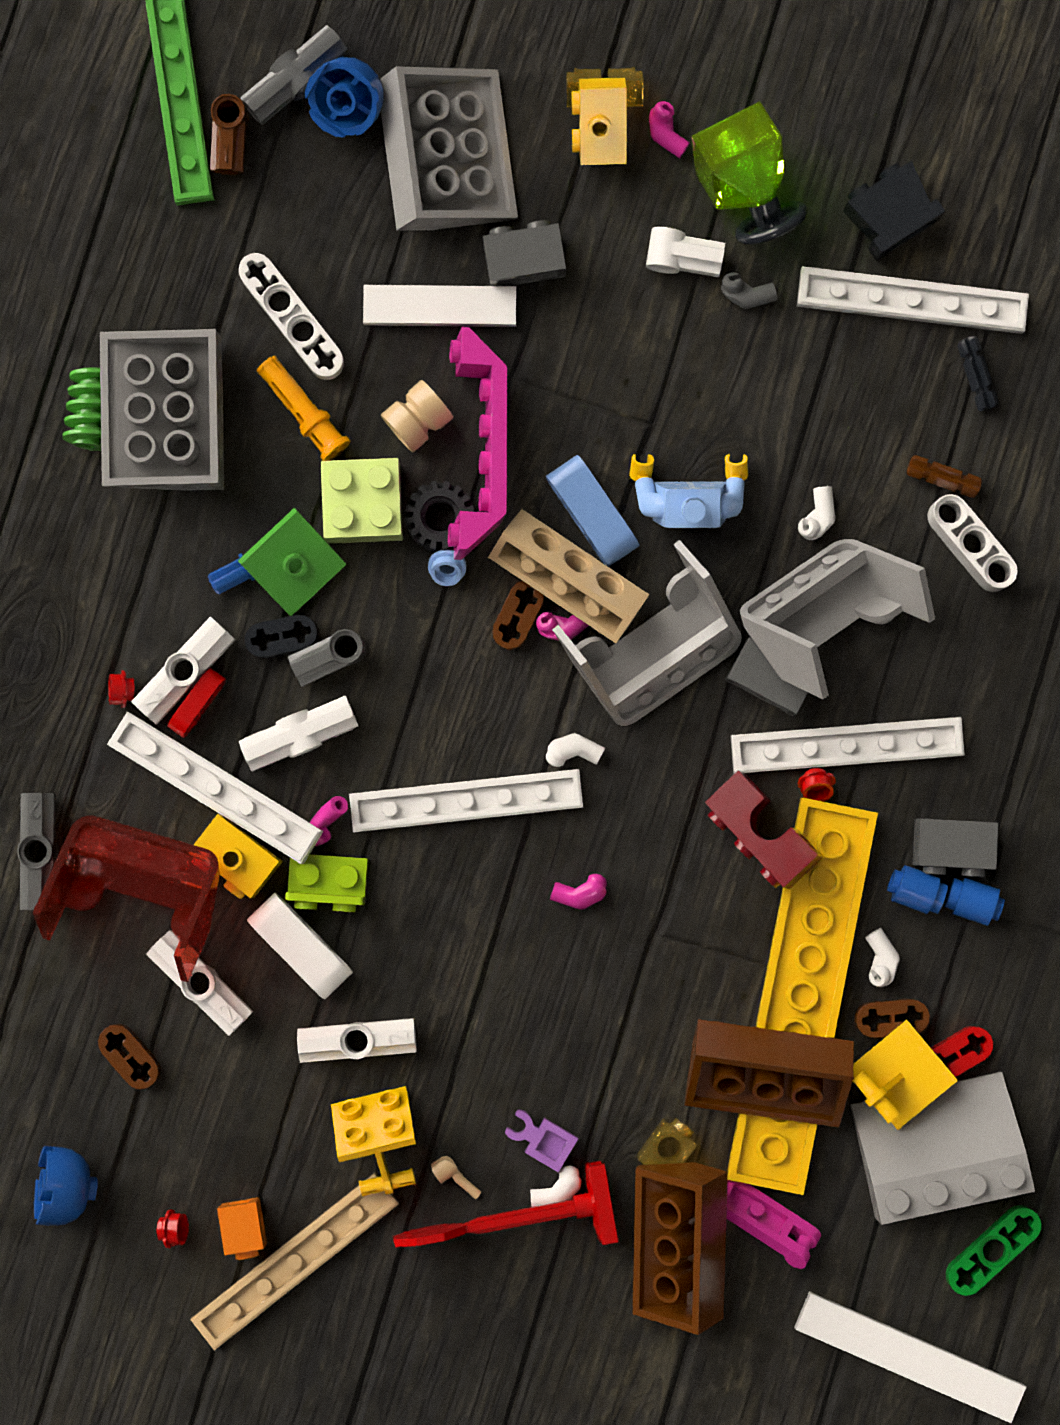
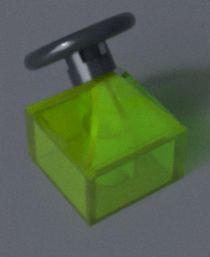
M760 101L691 136L696 175L716 209L748 207L751 215L742 221L736 229L735 237L738 242L746 245L768 242L787 234L804 221L808 213L807 206L800 201L780 202L776 194L784 177L782 136ZM757 225V228L755 230H753L751 233H748L749 230H751L754 226Z

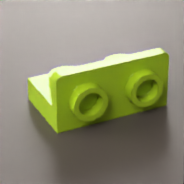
M309 855L304 864H300L290 857L288 892H286L285 900L294 901V908L317 910V902L333 903L332 911L356 912V905H365L368 858Z

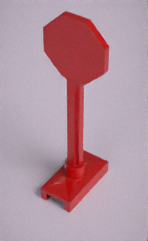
M600 1160L585 1163L588 1193L574 1195L571 1200L481 1216L466 1223L437 1224L412 1229L394 1235L395 1247L421 1246L446 1241L465 1233L482 1234L576 1216V1219L592 1216L600 1243L602 1245L617 1243L618 1238L605 1164H601Z

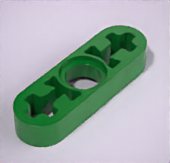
M1023 1205L1013 1206L949 1263L946 1269L948 1285L960 1295L968 1296L978 1292L1038 1237L1041 1231V1220L1037 1213ZM1019 1215L1022 1218L1030 1216L1031 1219L1027 1222L1030 1227L1029 1231L1024 1233L1018 1230L1011 1236V1238L1017 1241L1014 1246H1011L1008 1239L998 1233L1002 1228L1008 1234L1017 1226L1014 1221L1016 1216ZM992 1239L1001 1241L1004 1247L1003 1255L996 1261H989L983 1255L985 1243ZM975 1253L977 1259L988 1269L983 1273L977 1267L970 1274L973 1280L971 1284L967 1285L961 1282L957 1285L956 1281L959 1279L956 1273L957 1270L961 1267L966 1271L970 1270L976 1263L969 1258Z

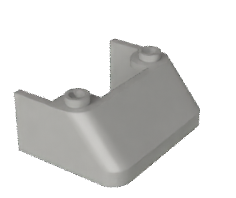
M854 539L839 540L830 544L747 601L740 609L744 628L782 680L821 699L826 698L829 694L817 647L855 620L862 618L875 624H885L902 611L929 623L935 620L925 568Z
M680 540L673 545L686 568L673 576L667 585L666 596L670 605L620 639L617 643L608 647L602 638L594 636L574 645L559 625L552 629L572 663L615 723L621 726L631 725L732 655L741 643V633L711 575Z

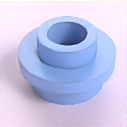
M439 550L429 558L428 571L437 584L452 586L457 584L465 575L466 561L464 558L462 560H454L453 550Z

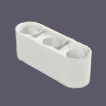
M949 494L942 496L932 504L927 514L931 528L983 589L990 592H998L1015 581L1018 573L1016 563L962 498ZM941 505H949L955 510L956 520L954 523H946L940 518L939 507ZM966 534L975 535L980 540L981 548L978 553L969 552L965 548L963 540ZM996 563L1003 567L1005 571L1003 582H994L988 575L990 564Z
M274 892L247 919L257 933L323 999H326L353 973L350 967L277 893Z

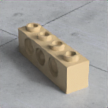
M523 509L520 510L503 531L488 557L614 643L619 641L649 596L648 593Z

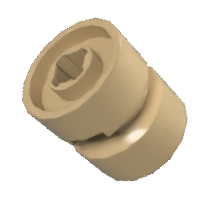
M420 380L408 391L409 393L406 394L407 403L404 404L396 401L381 414L388 427L412 453L429 440V429L435 431L442 429L453 419V415L446 405L423 380Z

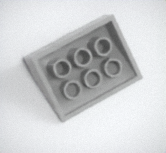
M396 66L380 78L384 91L381 117L396 230H438L517 219V206L498 70Z
M217 330L100 332L102 486L163 490H224L222 338Z
M1002 1072L957 1081L899 1130L891 1122L887 1124V1121L873 1105L869 1107L865 1101L850 1104L874 1215L881 1225L1035 1192L1026 1149Z

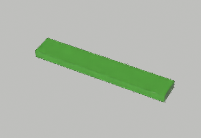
M145 0L175 204L178 206L214 200L185 0Z

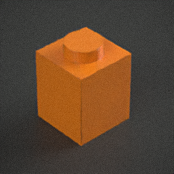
M260 1197L222 1203L217 1208L224 1255L235 1254L236 1260L258 1256V1250L264 1249L267 1244Z

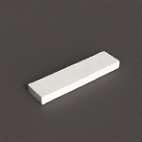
M364 285L363 324L378 326L516 327V286Z

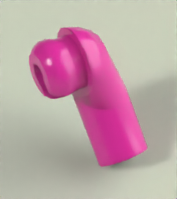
M660 101L651 109L649 114L651 137L654 142L680 159L690 142L674 132L673 115L675 112L673 106L669 102Z
M550 612L540 614L536 620L539 634L547 639L557 641L559 640L552 630L557 625L561 627L570 640L589 626L574 615L565 618L553 615Z
M341 796L333 797L310 820L309 823L323 831L315 846H320L331 839V833L327 827L348 810V803L345 798Z
M591 874L588 876L587 882L577 888L555 882L550 900L579 910L586 909L604 898L607 893V880L600 874Z

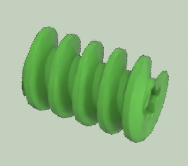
M87 367L73 370L69 374V379L77 384L68 387V395L75 398V400L68 401L66 409L74 415H69L64 419V424L73 430L64 432L63 440L82 449L101 451L100 368Z

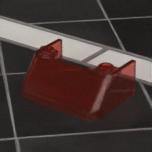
M84 816L75 821L71 826L33 910V915L42 938L50 941L65 907L78 911L92 909L100 902L105 889L175 909L171 920V928L179 943L173 956L181 981L189 982L211 928L220 875L218 859L212 851L97 816Z

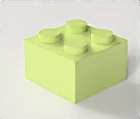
M398 458L321 461L323 536L327 544L403 540L401 470Z

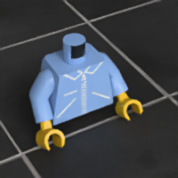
M648 454L647 463H640L636 461L635 455L632 456L629 476L632 480L636 481L635 488L639 509L644 516L653 518V521L666 528H718L722 526L726 518L737 516L741 512L744 497V480L748 477V458L745 454H743V461L740 463H732L730 454L726 455V482H654L652 479L654 457Z

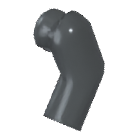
M735 272L726 274L722 280L721 290L724 296L743 309L754 308L778 300L773 283L752 288L741 279L740 274Z

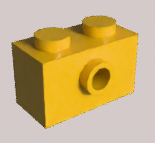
M625 78L579 79V91H572V115H579V129H572V153L579 152L581 165L627 164V88Z
M221 814L216 815L189 850L196 856L193 861L196 866L210 876L214 871L227 880L223 886L239 899H242L245 895L249 898H255L283 862Z

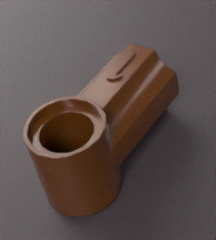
M222 94L214 100L211 106L213 122L210 171L212 173L235 176L244 174L246 128L249 122V115L240 98L233 94ZM228 107H235L240 111L239 117L232 123H225L220 118L221 113Z

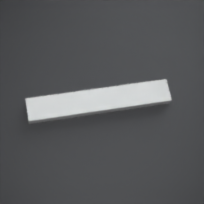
M802 266L796 307L1023 334L1026 326L1029 294Z
M129 712L125 714L107 744L300 864H304L323 833L321 829Z
M961 717L731 735L734 774L738 770L743 773L965 755Z
M579 769L349 794L353 832L583 808Z
M810 1291L794 1327L804 1334L1009 1423H1012L1026 1389V1386L1020 1382Z

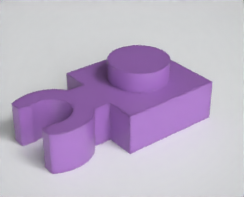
M518 1109L515 1115L523 1119L526 1126L520 1132L507 1127L505 1130L506 1135L515 1141L524 1139L529 1141L530 1143L525 1153L559 1172L577 1142L578 1137L545 1117L538 1127L533 1124L531 1116L526 1111Z

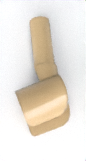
M443 1156L431 1164L432 1171L441 1184L452 1177L456 1184L461 1186L474 1199H477L481 1194V1191L463 1176L451 1157Z

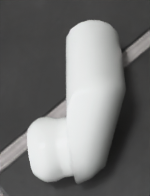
M830 486L813 489L815 509L805 519L802 518L798 524L799 533L808 540L820 538L835 522L833 491Z
M573 733L553 740L548 745L546 759L552 766L560 767L564 765L567 759L580 756L597 765L605 748L579 734Z
M880 927L865 937L875 952L869 972V980L876 987L887 986L894 980L900 960L898 952Z
M565 1166L560 1169L559 1179L552 1188L530 1189L531 1206L571 1200L572 1196L580 1190L582 1184L578 1169L574 1166Z

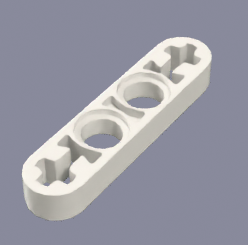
M252 253L245 256L239 265V275L249 292L314 375L323 380H331L337 377L342 372L344 359L336 344L265 255ZM252 264H255L258 268L263 265L266 266L262 271L270 286L266 288L262 295L258 293V291L264 290L261 282L256 277L247 278L251 274L249 267ZM274 279H277L279 281L278 283L272 284ZM277 292H284L290 296V305L282 312L274 311L269 306L270 297ZM299 322H308L314 328L313 336L307 341L301 342L292 336L293 327ZM321 338L325 340V342L319 344L323 353L326 356H331L332 354L336 356L332 360L334 367L331 370H328L325 366L320 369L316 367L320 364V360L313 349L308 355L304 352L315 347Z

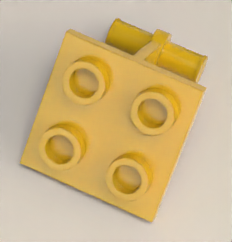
M908 1020L904 1021L853 1064L854 1079L852 1082L866 1096L867 1100H865V1103L869 1107L873 1105L887 1121V1124L891 1122L897 1130L958 1081Z
M406 1086L331 1104L339 1163L372 1154L376 1156L381 1176L359 1181L362 1197L381 1192L389 1195L394 1193V1189L413 1184L416 1185L413 1168L390 1174L384 1156L385 1151L416 1144Z

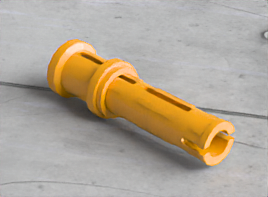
M276 356L268 358L257 368V373L268 383L273 392L299 422L302 436L305 438L309 437L322 453L320 458L323 461L334 459L348 447L351 440L338 432L330 422V414L327 411L319 410L312 403L307 394L287 372Z

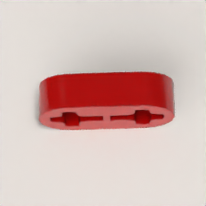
M209 668L174 713L167 725L168 728L182 738H185L221 691L226 678L212 668Z
M968 1026L932 1046L931 1049L942 1057L955 1054L956 1058L949 1061L946 1066L956 1077L985 1060L993 1050V1040L986 1030L978 1026ZM970 1034L977 1038L983 1037L984 1041L979 1044L981 1049L979 1053L968 1050L961 1054L959 1050L969 1044L967 1037Z

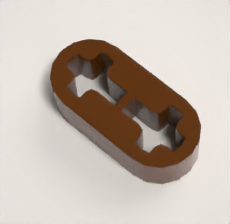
M520 581L512 587L493 626V639L499 647L505 650H515L522 646L543 604V594L524 581ZM527 588L534 590L533 598L537 600V603L535 605L528 604L523 614L516 612L520 605V599L516 597L517 592L524 593ZM513 617L519 618L520 620L516 626V631L521 634L519 639L511 638L509 643L502 640L503 633L499 631V628L501 626L508 627Z
M915 999L873 1001L864 1003L857 1008L854 1014V1023L860 1033L867 1037L879 1038L888 1036L904 1022L903 1020L895 1021V1015L907 1013V1006L912 1005L913 1010L921 1014V1019H916L913 1026L918 1033H921L927 1027L930 1015L927 1007ZM874 1009L877 1015H888L889 1022L876 1023V1030L871 1031L869 1025L862 1023V1018L869 1016V1010Z
M113 1024L101 1032L98 1039L101 1053L131 1087L146 1089L155 1084L160 1076V1064L132 1029L123 1024ZM111 1032L114 1035L121 1033L125 1035L126 1039L122 1044L129 1052L127 1056L119 1048L111 1050L108 1047V1044L112 1041L109 1037ZM134 1057L140 1065L146 1062L149 1063L151 1068L148 1071V1075L151 1078L148 1081L144 1077L138 1080L135 1079L133 1074L137 1069L129 1059Z

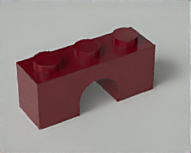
M738 770L705 801L712 810L708 816L722 831L729 828L738 838L734 844L749 860L753 856L758 859L764 866L760 873L772 886L777 888L781 884L783 888L791 889L824 857L796 828L790 827L782 836L774 840H766L760 835L757 828V818L771 800L745 773Z

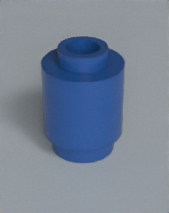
M904 865L901 871L894 870L887 887V891L892 893L891 901L925 914L929 911L938 914L948 890V885L941 883L939 877L926 874L907 865Z
M965 877L963 881L954 878L944 907L951 909L954 915L988 926L991 919L999 920L1005 899L999 898L1000 889Z

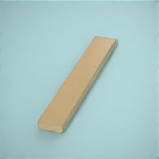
M375 1172V1173H373L370 1177H368L367 1179H371V1178H375V1177H379V1176H378V1175L376 1174V1172ZM358 1185L195 1314L190 1320L213 1350H216L395 1208L399 1202L393 1194L386 1195L385 1192L362 1197L360 1186Z

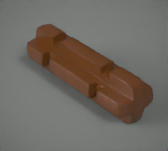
M914 455L910 459L907 467L908 476L919 480L922 477L926 478L928 483L953 492L960 490V494L971 498L977 496L981 488L982 479L969 473L966 476L962 475L963 471L935 461L932 464L928 463L927 458Z

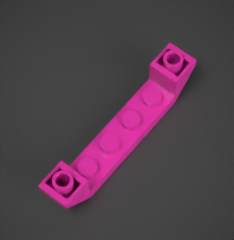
M461 327L457 339L451 340L449 359L450 363H456V377L481 378L479 399L480 401H486L485 415L481 414L479 422L480 438H485V451H481L479 456V474H485V488H480L478 505L479 511L485 512L460 511L455 522L449 524L448 547H454V560H462L501 524L506 515L507 366L469 327Z

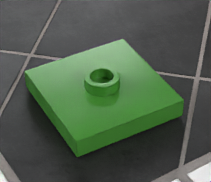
M295 508L238 560L289 616L296 613L346 565Z

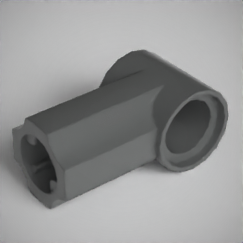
M343 629L338 630L331 637L288 656L296 678L300 685L304 687L346 666L359 663L366 655L367 646L360 634L352 630ZM345 637H353L357 643V651L349 658H343L338 651V644Z

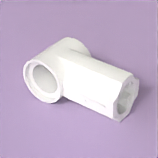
M654 227L651 231L646 268L667 274L684 271L719 277L725 243L688 237L684 232L673 228Z

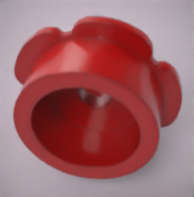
M121 670V674H109L108 696L110 705H121V708H125L127 701L134 699V679L126 678L124 670Z
M812 768L799 778L798 787L801 788L800 791L804 798L824 802L832 797L834 793L833 785L836 783V779L832 773H826L824 769Z
M170 1209L166 1212L165 1217H160L157 1222V1238L163 1241L164 1246L168 1249L175 1245L185 1244L189 1231L188 1218L186 1214L175 1213L174 1209Z

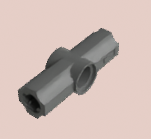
M326 25L296 51L291 49L282 54L271 65L269 74L244 93L240 99L252 117L263 125L292 100L299 101L303 99L308 80L317 69L328 61L346 56L348 49L337 33Z
M21 793L20 843L17 848V855L20 860V910H54L56 860L59 853L56 843V793ZM40 840L46 846L47 853L42 861L35 862L31 858L29 851L31 845L35 841Z

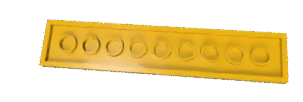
M800 798L795 828L800 831L824 858L791 889H782L756 1027L834 1038L878 813ZM738 1113L727 1169L728 1180L804 1195L817 1124Z

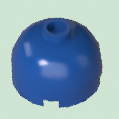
M339 57L324 63L309 78L305 89V99L308 97V103L311 107L309 114L312 120L323 131L335 137L363 134L377 120L384 103L383 86L377 73L368 64L351 57Z
M44 1145L38 1167L46 1168L41 1170L39 1180L36 1179L34 1219H37V1225H65L75 1221L85 1211L88 1200H95L97 1177H90L89 1164L79 1153L64 1147Z

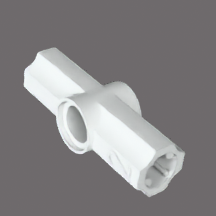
M209 617L177 653L168 657L164 667L131 702L155 724H158L179 700L195 686L201 676L236 639L212 617ZM184 660L190 661L193 665V674L185 681H178L174 673L176 665Z
M343 696L308 711L305 709L278 720L275 726L245 737L239 741L245 760L253 772L288 756L294 758L314 750L322 745L321 742L358 727V723L347 697Z
M169 930L147 952L146 955L181 988L184 996L193 1000L228 1036L253 1012L219 978L217 972L206 965L172 930ZM196 972L204 973L209 979V988L203 994L195 992L190 984L191 977Z
M414 1018L365 1023L354 1022L343 1025L297 1029L300 1063L348 1058L360 1059L370 1056L417 1052ZM360 1030L367 1036L368 1043L364 1050L355 1051L348 1046L347 1035L350 1031Z

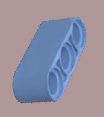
M578 455L545 476L565 509L606 566L610 567L639 547L634 534Z

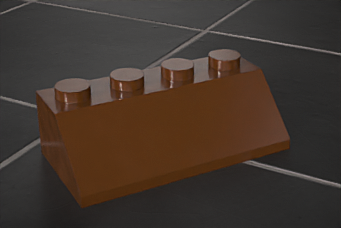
M698 1019L692 1044L685 1106L839 1127L853 1080L854 1041Z
M695 1162L650 1164L636 1167L633 1315L696 1335L701 1334L724 1319L728 1171Z

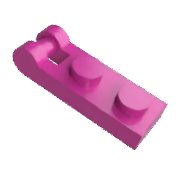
M728 1180L727 1219L782 1254L791 1266L798 1269L805 1268L811 1256L810 1248L816 1247L821 1238L820 1231L750 1184ZM789 1232L795 1235L797 1241L788 1237Z

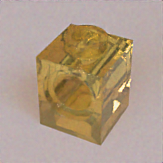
M663 1118L637 1153V1159L644 1165L685 1163L697 1146L696 1142L690 1138L694 1131L676 1118L672 1123ZM666 1137H673L679 1141V1150L672 1157H664L658 1152L660 1141Z

